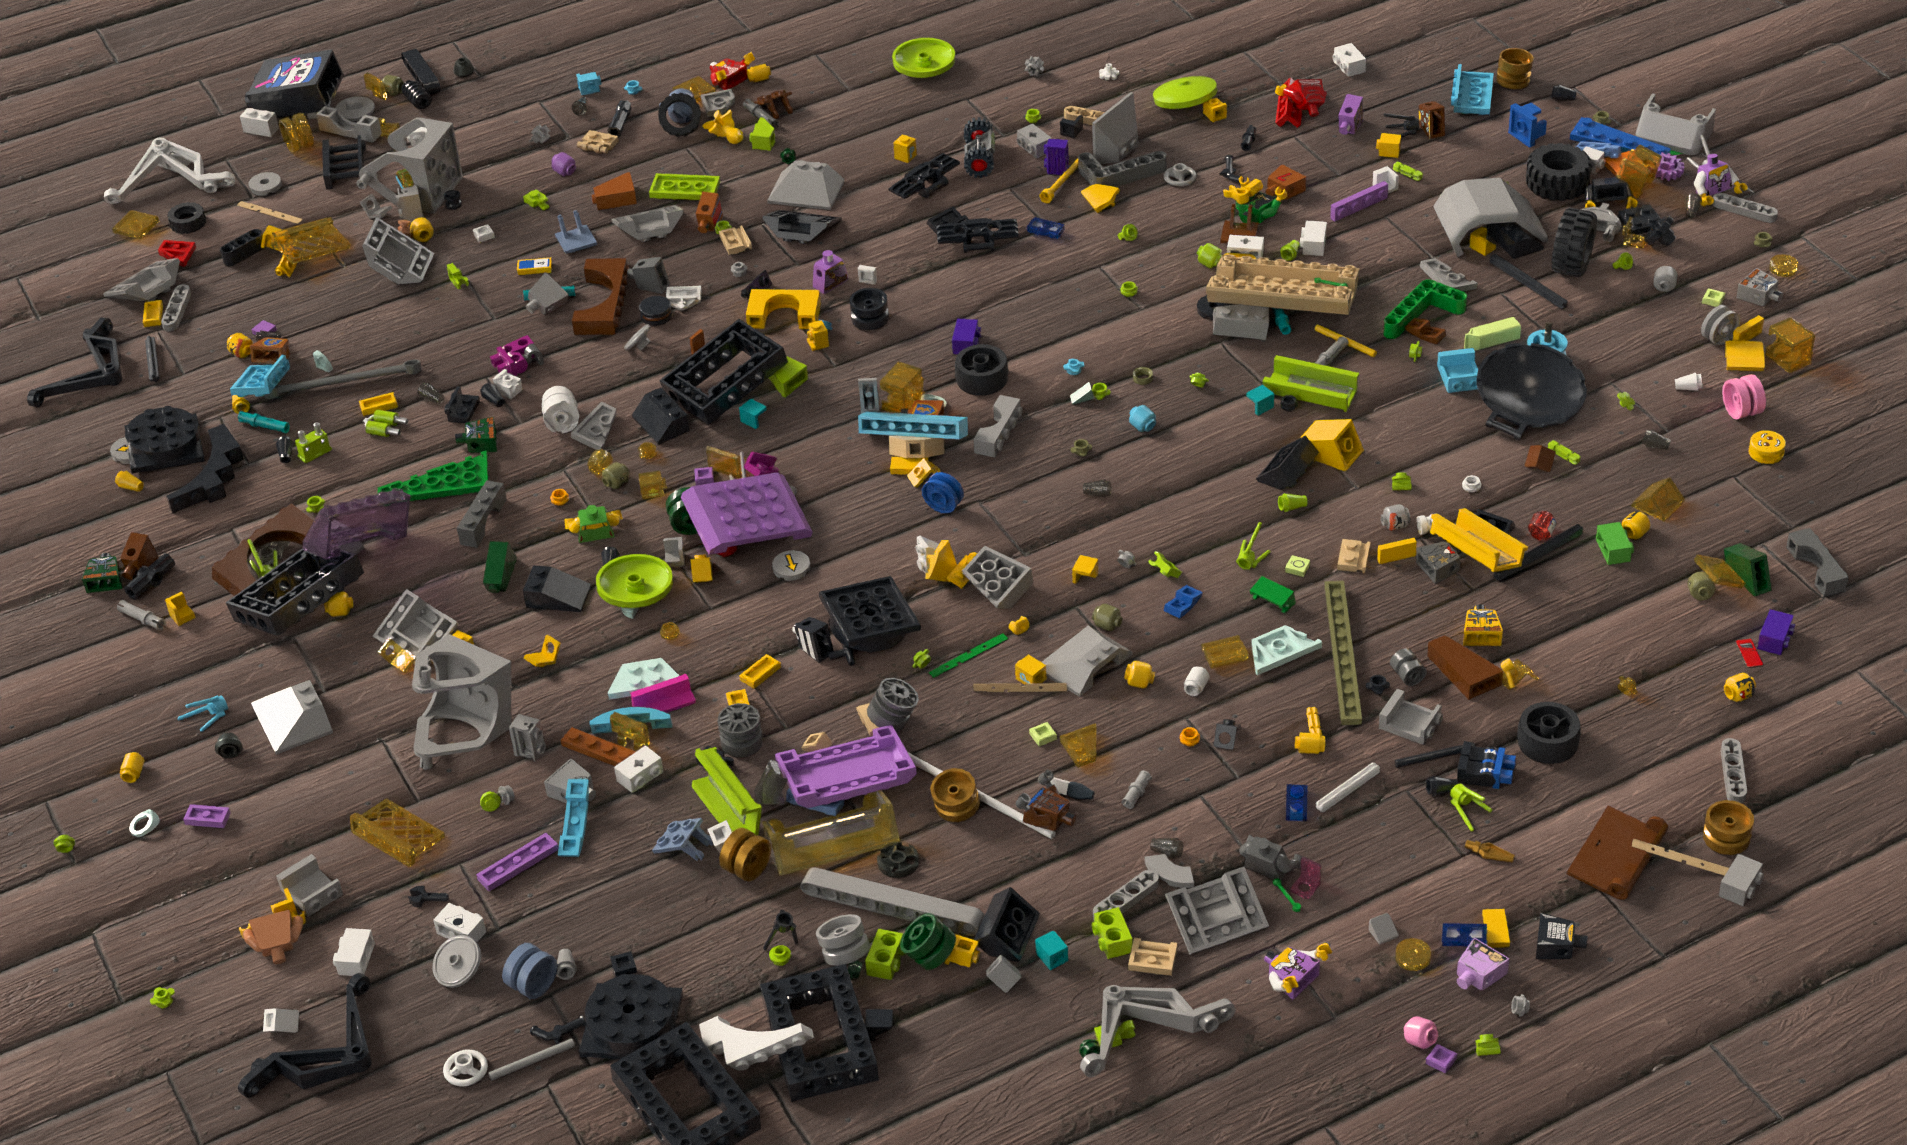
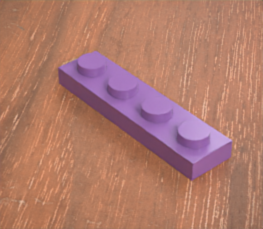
M1383 181L1332 204L1331 219L1335 222L1388 198V183Z
M544 833L476 874L477 879L488 891H491L559 849L558 844L547 833Z

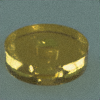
M1775 255L1770 259L1769 270L1777 276L1788 277L1797 273L1799 263L1796 258L1790 255Z
M1405 939L1397 945L1395 959L1398 965L1406 970H1422L1430 963L1431 949L1427 943L1420 939Z

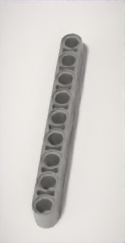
M814 867L808 870L800 884L801 890L809 896L912 922L923 914L931 913L953 932L968 936H975L984 918V913L976 907Z

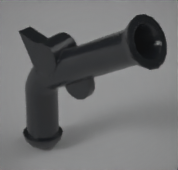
M1227 155L1224 158L1226 169H1223L1219 174L1220 176L1223 175L1224 178L1239 183L1240 176L1233 174L1236 172V169L1233 168L1234 157Z
M580 1015L578 1019L563 1026H554V1030L551 1032L542 1030L535 1025L531 1027L530 1034L545 1041L554 1040L557 1045L562 1042V1035L581 1026H586L584 1017Z

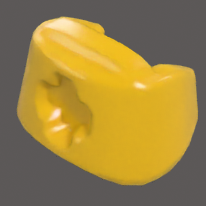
M1023 616L1016 622L1011 621L1009 624V629L1016 635L1024 633L1029 628V621Z

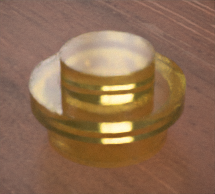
M673 622L663 624L660 630L661 637L666 640H673L680 634L678 626Z

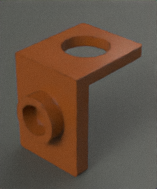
M701 329L690 337L692 355L705 345L704 331Z

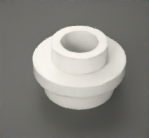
M1473 475L1467 476L1462 483L1463 489L1471 493L1479 491L1481 489L1480 479Z

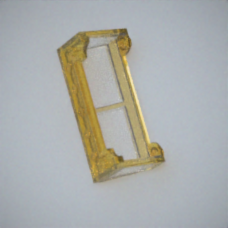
M879 790L865 795L863 799L864 807L843 812L836 816L832 815L785 829L779 819L762 821L764 836L771 844V856L779 876L880 849L889 843L900 842L893 804L883 791Z

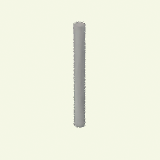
M569 1039L488 1072L489 1077L493 1081L575 1047L572 1039Z

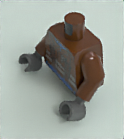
M1046 770L1038 777V782L1041 785H1046L1047 788L1042 787L1032 798L1028 794L1022 793L1016 801V806L1019 809H1024L1023 823L1056 831L1062 823L1073 826L1076 821V815L1068 812L1069 800L1062 797L1055 784L1052 785L1050 782L1054 777L1050 770Z

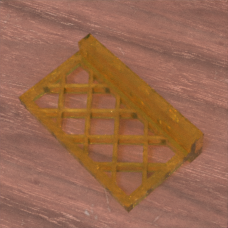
M331 217L272 232L271 247L274 250L279 249L292 264L348 249L351 244L333 226L334 220ZM323 238L332 240V242L323 241ZM308 243H313V244H318V245H317V246H313V245H308ZM294 246L303 248V250L294 249ZM291 253L297 254V255H300V256L293 257V256L291 255Z
M387 798L362 815L354 813L350 816L351 832L408 867L415 864V857L445 838L443 831ZM386 807H388V808H390V809L392 810V811H382V812H380L381 810H383V809L386 808ZM392 817V820L380 821V818ZM395 817H405L407 820H395ZM377 818V821H370L368 819ZM418 825L421 827L417 829H409V826ZM395 826H407V829H395ZM382 827H392V830H385ZM424 834H434L435 836L424 837ZM398 835H407L406 838L400 839L397 837ZM409 835H421V838H409ZM410 844H421V845L414 849V847H413L412 845H410Z

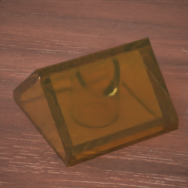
M707 446L708 467H713L714 471L726 475L732 474L733 477L739 479L742 477L740 455Z
M1671 477L1652 483L1631 504V507L1665 521L1684 503L1685 498Z

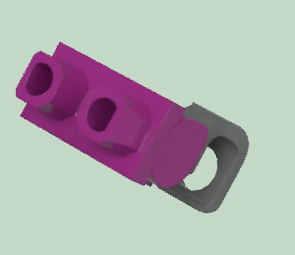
M528 335L503 347L496 348L497 354L490 356L491 364L494 368L497 367L499 373L505 369L507 373L513 376H517V373L525 372L528 362L531 363L532 358H535L540 365L544 364L542 353Z

